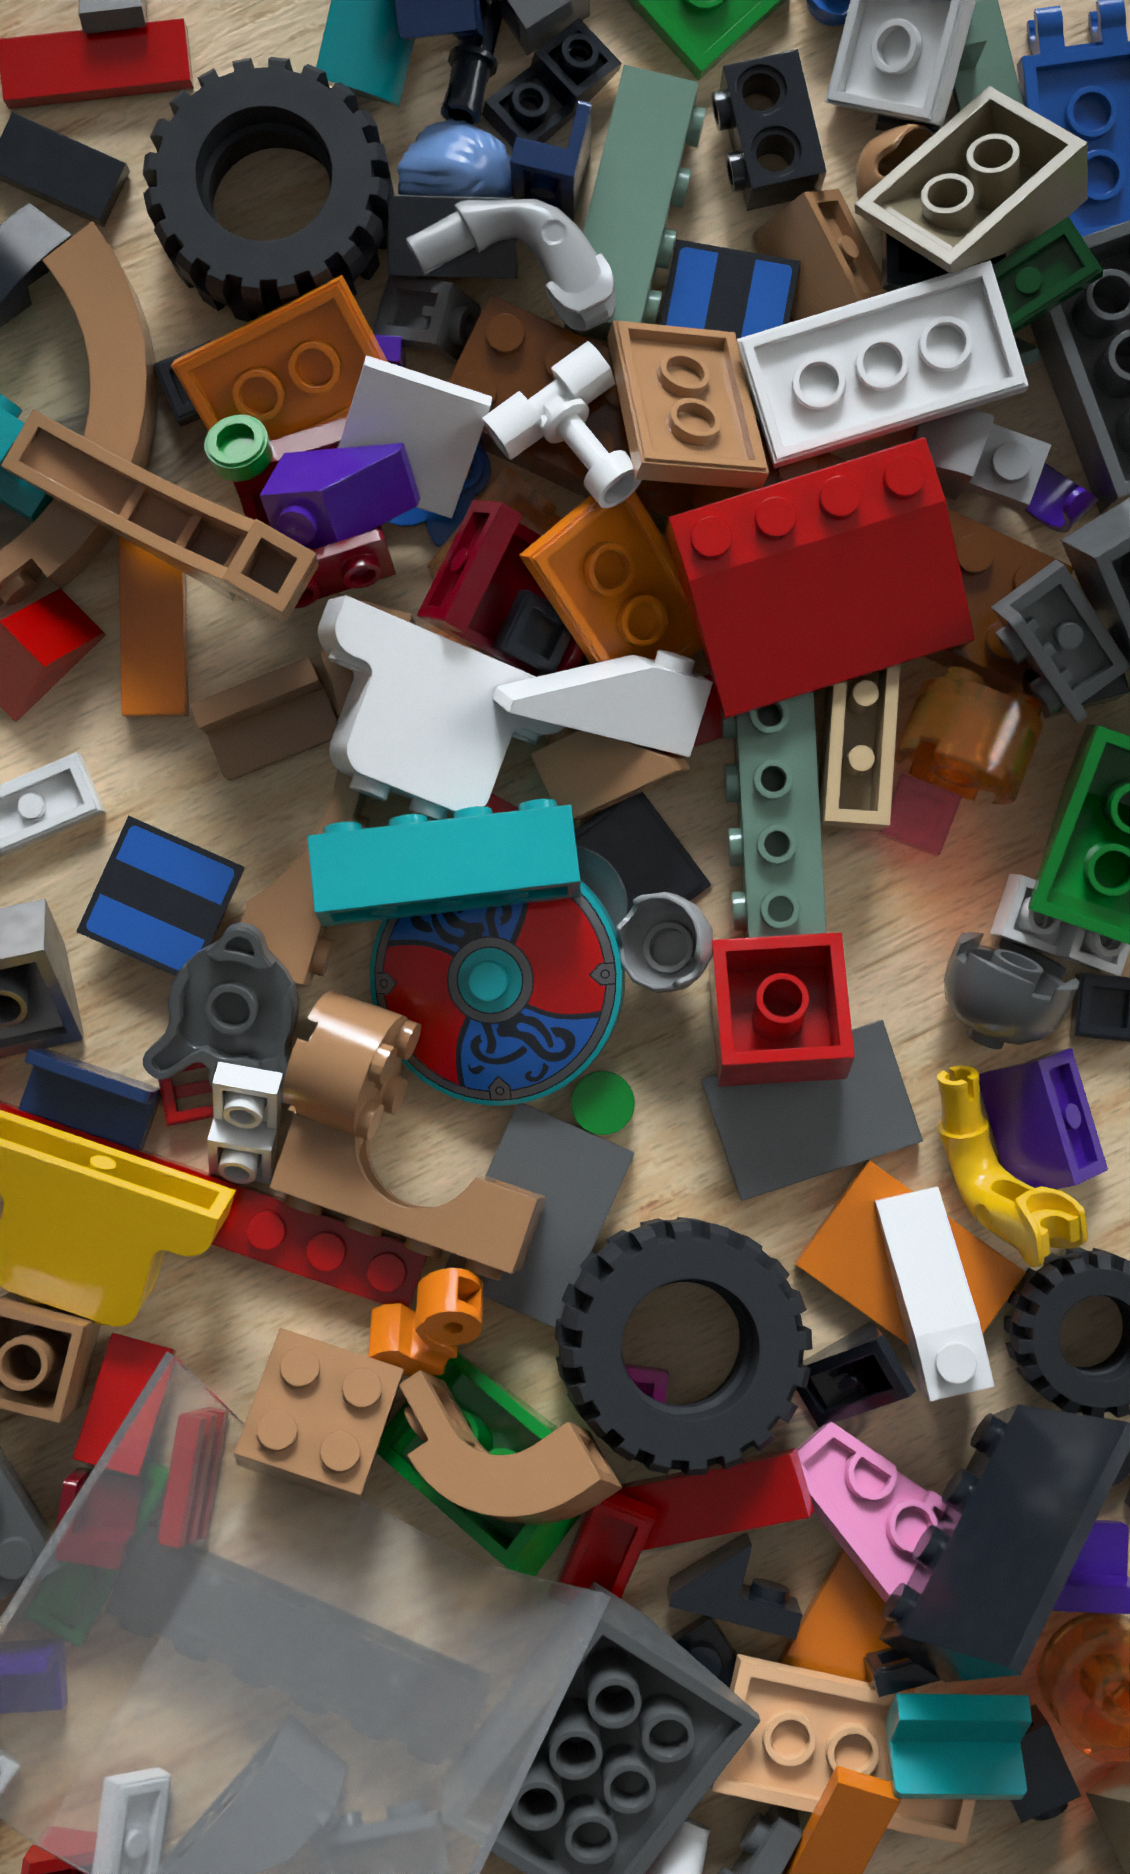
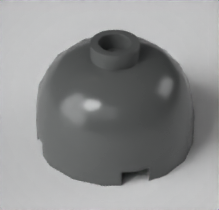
M961 933L947 964L944 989L945 998L954 1015L969 1027L966 1033L967 1036L985 1047L1002 1049L1004 1043L1027 1044L1042 1040L1054 1031L1067 1013L1079 986V981L1074 978L1067 983L1063 982L1062 978L1066 968L1031 948L1001 938L999 943L1000 949H994L980 945L984 933Z

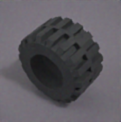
M1080 1247L1066 1249V1255L1063 1256L1051 1253L1044 1258V1266L1039 1270L1035 1271L1028 1268L1025 1271L1026 1274L1022 1280L1026 1284L1020 1293L1014 1290L1009 1296L1007 1302L1014 1306L1012 1316H1004L1003 1328L1011 1337V1342L1005 1343L1009 1357L1016 1361L1019 1366L1016 1370L1035 1391L1065 1412L1075 1414L1080 1412L1087 1416L1104 1418L1105 1412H1110L1117 1418L1130 1415V1261L1093 1248L1092 1251H1087ZM1098 1295L1107 1296L1116 1303L1122 1317V1335L1117 1348L1106 1360L1089 1367H1075L1069 1364L1064 1359L1059 1344L1060 1327L1065 1315L1076 1303L1085 1298Z

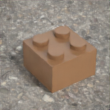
M280 1328L234 1452L237 1466L360 1506L400 1388L399 1384L402 1382L404 1369Z

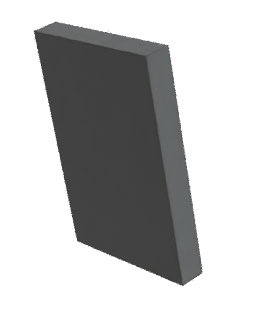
M883 1020L852 1029L855 1058L847 1079L718 1087L717 1074L700 1079L741 1201L923 1142Z
M525 1103L517 1104L485 1176L546 1196V1200L522 1270L514 1274L503 1272L501 1280L478 1275L484 1283L483 1296L556 1328V1319L562 1318L565 1303L561 1299L568 1283L574 1285L583 1269L579 1266L592 1252L635 1153ZM451 1253L444 1269H465L464 1266L467 1258Z

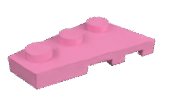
M830 1422L819 1428L797 1447L814 1512L886 1603L899 1584L905 1583L907 1585L918 1563L912 1559L914 1548L929 1526L935 1525L937 1527L947 1505L942 1502L940 1495L932 1490L927 1492L898 1472L896 1465L833 1422Z

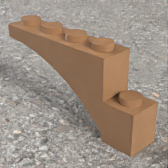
M35 409L32 410L1 464L2 468L10 474L232 601L237 595L285 623L319 566L315 552L258 519L253 520L191 493L108 451Z

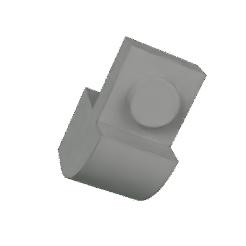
M967 409L916 425L911 441L923 437L926 438L945 497L956 500L962 491L966 489L1024 511L1030 505L1051 444L993 424L994 415L974 409Z

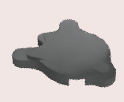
M235 923L224 931L218 941L199 950L179 970L172 982L168 999V1027L166 1032L145 1052L143 1066L152 1077L165 1080L183 1071L193 1063L200 1062L209 1069V1084L211 1087L218 1062L283 1073L281 1103L286 1104L283 1101V1085L292 1053V1034L298 1022L299 996L296 984L287 968L268 949L261 930L249 923Z

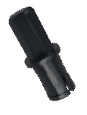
M480 0L484 37L459 40L458 46H454L450 50L448 62L452 69L447 92L440 111L442 117L446 120L449 118L455 121L464 120L471 125H474V123L479 124L487 82L489 78L496 74L498 62L493 55L502 21V14L500 12L501 6L495 0Z

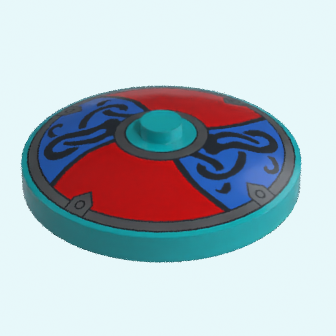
M580 880L581 897L382 920L376 934L370 962L372 1003L406 1016L408 1020L421 1025L420 1037L414 1052L408 1060L402 1059L403 1064L413 1074L429 1086L450 1097L481 1105L505 1106L526 1103L550 1095L577 1078L595 1061L612 1036L620 1016L625 992V969L622 966L620 946L614 923L601 901L583 881Z

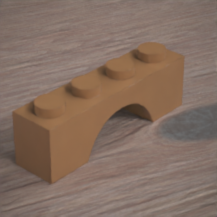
M298 1114L293 1116L269 1187L288 1194L285 1204L289 1207L321 1216L324 1207L347 1215L344 1225L350 1229L375 1237H381L383 1228L406 1236L404 1247L409 1250L439 1259L443 1250L467 1258L464 1266L465 1269L495 1280H501L503 1272L514 1274L522 1270L546 1200V1196L489 1176L476 1177L456 1198L443 1205L426 1207L409 1203L392 1193L380 1180L372 1164L368 1140L356 1138Z

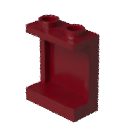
M347 417L272 440L273 456L268 467L252 479L239 482L232 481L239 495L244 515L253 520L258 519L270 526L260 494L283 453L338 448ZM380 525L361 535L320 548L310 549L317 554L319 566L294 609L309 606L317 599L352 588H366L375 584L380 579L396 575L382 526Z
M473 500L416 616L484 655L533 676H543L492 648L519 590H529L549 602L519 554L539 539L541 535L521 524L520 520L523 515L503 502ZM573 637L556 672L585 666L587 658Z

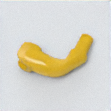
M965 1065L950 1067L949 1073L943 1070L937 1075L943 1113L942 1121L938 1124V1134L960 1197L970 1213L990 1232L1016 1248L1026 1264L1031 1267H1039L1043 1264L1044 1258L1050 1254V1247L1073 1249L1086 1243L1088 1239L1086 1214L1084 1208L1075 1199L1060 1190L1043 1186L1038 1188L1029 1186L1016 1179L999 1164L989 1138L988 1120L981 1114L978 1070Z

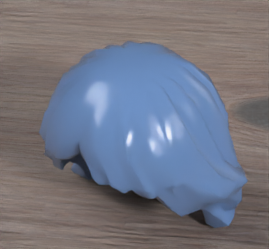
M449 118L447 121L434 123L427 126L422 132H419L415 142L410 144L408 151L403 154L397 168L399 174L398 195L511 198V157L506 152V146L500 140L464 120L455 121Z

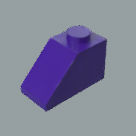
M404 443L283 453L260 494L270 526L308 549L320 548L364 534L415 508L421 500Z

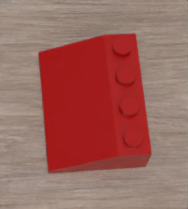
M925 437L668 518L665 535L724 720L975 640L946 499Z

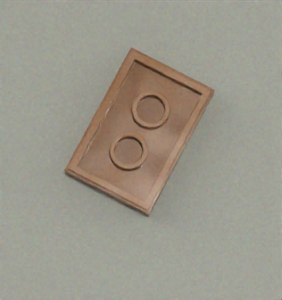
M613 320L607 340L635 479L749 489L763 488L769 471L743 364L737 348L735 333Z

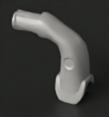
M540 200L460 201L454 205L456 212L406 238L408 247L424 276L473 248L480 253L490 245L501 240L519 239L528 246L537 258L549 282L545 285L547 297L558 317L567 326L582 333L608 321L614 316L616 308L615 279L603 254L597 255L579 227L558 207Z

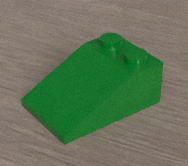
M1087 724L1064 783L1028 909L1129 945L1130 736L1099 725Z
M457 1351L456 1358H450L447 1361L444 1374L432 1375L446 1382L478 1442L492 1455H510L521 1452L558 1429L555 1424L459 1351ZM406 1400L386 1427L377 1454L505 1568L535 1577L581 1514L554 1523L539 1525L517 1524L486 1516L451 1502L424 1480L407 1456L426 1441H423L415 1433L405 1416L404 1409L409 1406Z

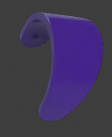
M1045 463L1030 505L1025 511L1046 527L1065 533L1100 499Z

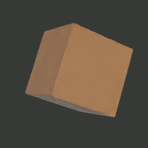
M12 1292L1 1296L0 1409L60 1423L81 1407L101 1325H95V1321L47 1304L27 1302L18 1294Z

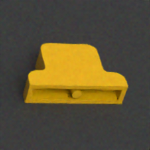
M0 1110V1196L4 1201L0 1220V1287L18 1294L27 1302L47 1304L95 1321V1325L125 1326L135 1319L155 1287L165 1251L181 1256H197L204 1253L210 1247L228 1217L236 1190Z

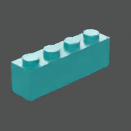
M535 799L521 803L518 806L519 811L493 814L492 809L489 807L475 806L455 811L453 813L454 818L428 821L425 815L406 814L389 819V826L363 829L362 824L358 822H338L327 825L323 828V834L307 835L315 914L321 925L326 927L581 897L571 805L558 806L557 801L553 799Z

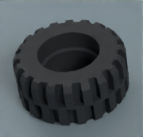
M270 57L268 59V67L254 68L251 58L232 61L234 68L232 73L218 77L216 70L213 68L197 77L201 86L198 91L190 96L186 90L182 89L169 103L174 114L172 120L169 122L164 118L158 119L150 136L157 153L149 152L145 155L142 173L149 186L143 193L147 213L155 227L154 232L177 274L188 288L195 287L205 303L217 311L223 309L226 305L230 307L235 319L246 322L256 319L258 313L266 314L343 275L353 296L357 295L354 281L359 276L365 280H370L380 266L377 254L378 249L388 248V200L390 196L394 195L385 146L381 144L378 127L369 111L359 110L356 95L342 82L335 83L330 88L325 71L307 64L303 67L301 73L293 72L290 59ZM270 148L297 150L311 156L325 167L330 179L328 198L314 220L291 236L273 241L249 240L236 236L222 228L215 217L213 203L221 180L232 166L254 152Z
M677 1217L674 1220H662L659 1218L640 1222V1227L628 1232L621 1230L606 1239L608 1245L597 1254L591 1252L580 1264L579 1267L583 1270L574 1285L568 1283L561 1299L565 1303L562 1318L556 1319L555 1339L559 1344V1357H556L558 1371L567 1388V1396L577 1413L595 1435L601 1438L615 1453L629 1462L636 1460L643 1463L648 1470L668 1474L670 1469L681 1470L686 1476L706 1475L707 1466L720 1464L727 1470L743 1463L741 1453L752 1446L761 1452L775 1440V1437L769 1431L781 1418L787 1423L790 1422L798 1408L797 1405L791 1402L797 1386L807 1387L811 1371L809 1367L803 1365L804 1350L813 1349L812 1331L810 1328L803 1326L801 1314L807 1309L800 1291L792 1289L787 1281L790 1274L778 1259L767 1255L762 1250L763 1246L748 1236L737 1233L727 1227L694 1218ZM676 1282L697 1283L714 1290L729 1304L736 1316L739 1327L737 1358L725 1381L708 1396L684 1405L663 1403L643 1393L628 1374L622 1354L624 1329L637 1304L651 1291Z

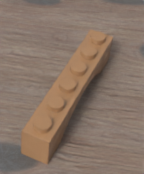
M338 593L337 597L344 596V594ZM354 598L416 625L413 615L410 613ZM322 648L320 656L332 682L340 717L354 679V673L328 660L329 654ZM338 769L332 796L320 826L314 835L323 834L325 826L338 822H358L362 824L363 829L369 827L370 818L361 816L366 795L349 788L353 777L340 772ZM307 844L301 855L273 884L247 901L241 922L252 924L261 930L268 949L287 968L295 983L311 986L314 974L322 977L325 975L331 958L334 940L325 938L328 926L323 927L314 911L309 848Z

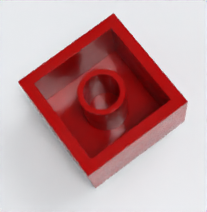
M842 932L712 940L713 953L708 969L718 1087L847 1079L855 1054Z

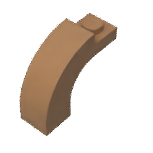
M419 1370L399 1384L409 1403V1406L404 1409L405 1416L415 1433L423 1441H426L407 1456L430 1486L451 1502L465 1509L505 1522L534 1525L547 1524L584 1513L622 1489L591 1432L567 1422L526 1450L510 1455H492L478 1442L444 1380Z

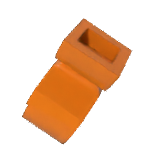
M461 1268L440 1269L431 1272L419 1281L416 1311L401 1303L384 1304L373 1308L368 1357L403 1368V1374L409 1377L419 1370L430 1375L444 1374L447 1361L450 1358L457 1357L458 1345L469 1343L477 1339L481 1334L484 1285L481 1278L474 1272Z

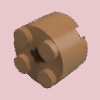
M330 990L318 1000L307 1018L318 1023L309 1041L297 1038L284 1079L283 1101L291 1105L287 1110L356 1138L370 1141L379 1128L383 1112L395 1115L403 1102L408 1080L400 1077L403 1067L402 1059L408 1060L414 1052L420 1037L421 1025L408 1020L406 1016L336 990Z

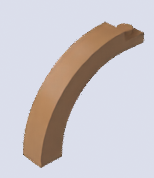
M91 221L42 261L64 290L76 314L84 337L89 363L90 396L89 411L83 437L146 469L156 427L158 399L157 373L153 366L156 360L146 318L134 288L113 250L93 221ZM53 499L29 527L0 550V606L4 603L7 606H11L25 599L36 588L37 581L35 579L42 573L56 586L63 589L87 568L107 545L114 533L58 500Z

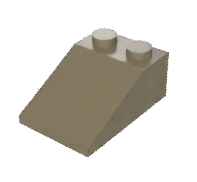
M988 86L854 204L855 213L951 274L1021 248L1070 216L1088 200L1087 142L993 87Z

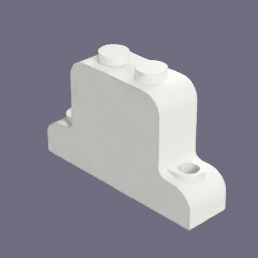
M347 595L327 601L318 626L319 642L322 648L329 654L328 660L354 673L353 682L329 747L330 758L334 766L340 772L353 777L349 788L384 801L387 800L389 792L411 800L408 808L409 812L425 815L431 821L446 819L448 813H454L459 809L475 806L484 807L486 805L511 737L538 745L541 735L554 734L565 728V726L509 713L493 700L496 686L536 676Z

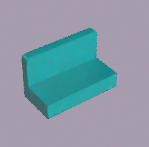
M896 1693L885 1718L893 1795L899 1799L1021 1800L1027 1792L1020 1742L1032 1723L1028 1695Z

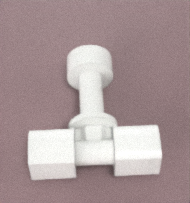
M587 341L551 367L555 380L528 400L518 391L482 419L489 435L509 460H512L543 436L550 443L565 441L589 470L584 479L585 488L602 508H610L626 500L637 489L641 480L635 479L632 460L625 451L617 450L608 453L585 425L589 415L587 404L615 384L610 366L600 352Z

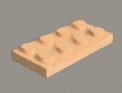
M737 1654L730 1689L759 1714L761 1721L712 1784L711 1790L713 1792L813 1813L836 1766L891 1782L885 1718L896 1693L879 1697L869 1682ZM905 1690L897 1692L900 1694H919ZM901 1799L887 1829L966 1846L976 1799Z

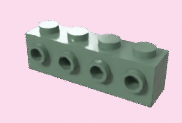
M628 65L623 66L583 234L597 255L602 253L611 268L615 279L616 308L614 316L608 321L588 331L579 333L564 323L565 329L575 334L608 341L607 336L613 320L656 324L662 292L651 289L657 267L669 269L677 231L667 229L666 227L671 207L682 209L684 207L692 170L683 168L681 165L686 145L698 148L707 110L706 108L696 106L699 82Z
M813 692L725 720L720 707L722 738H734L735 764H724L726 803L737 802L739 828H728L727 831L729 865L741 866L742 891L731 892L733 930H744L745 938L827 933Z

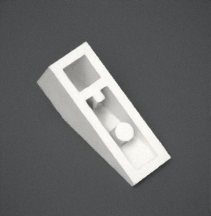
M658 650L655 660L633 654L496 686L493 700L512 714L690 757L713 682L693 671L694 660L676 653Z
M935 1186L875 1200L874 1203L918 1389L929 1401H935L995 1387L980 1322L939 1188Z

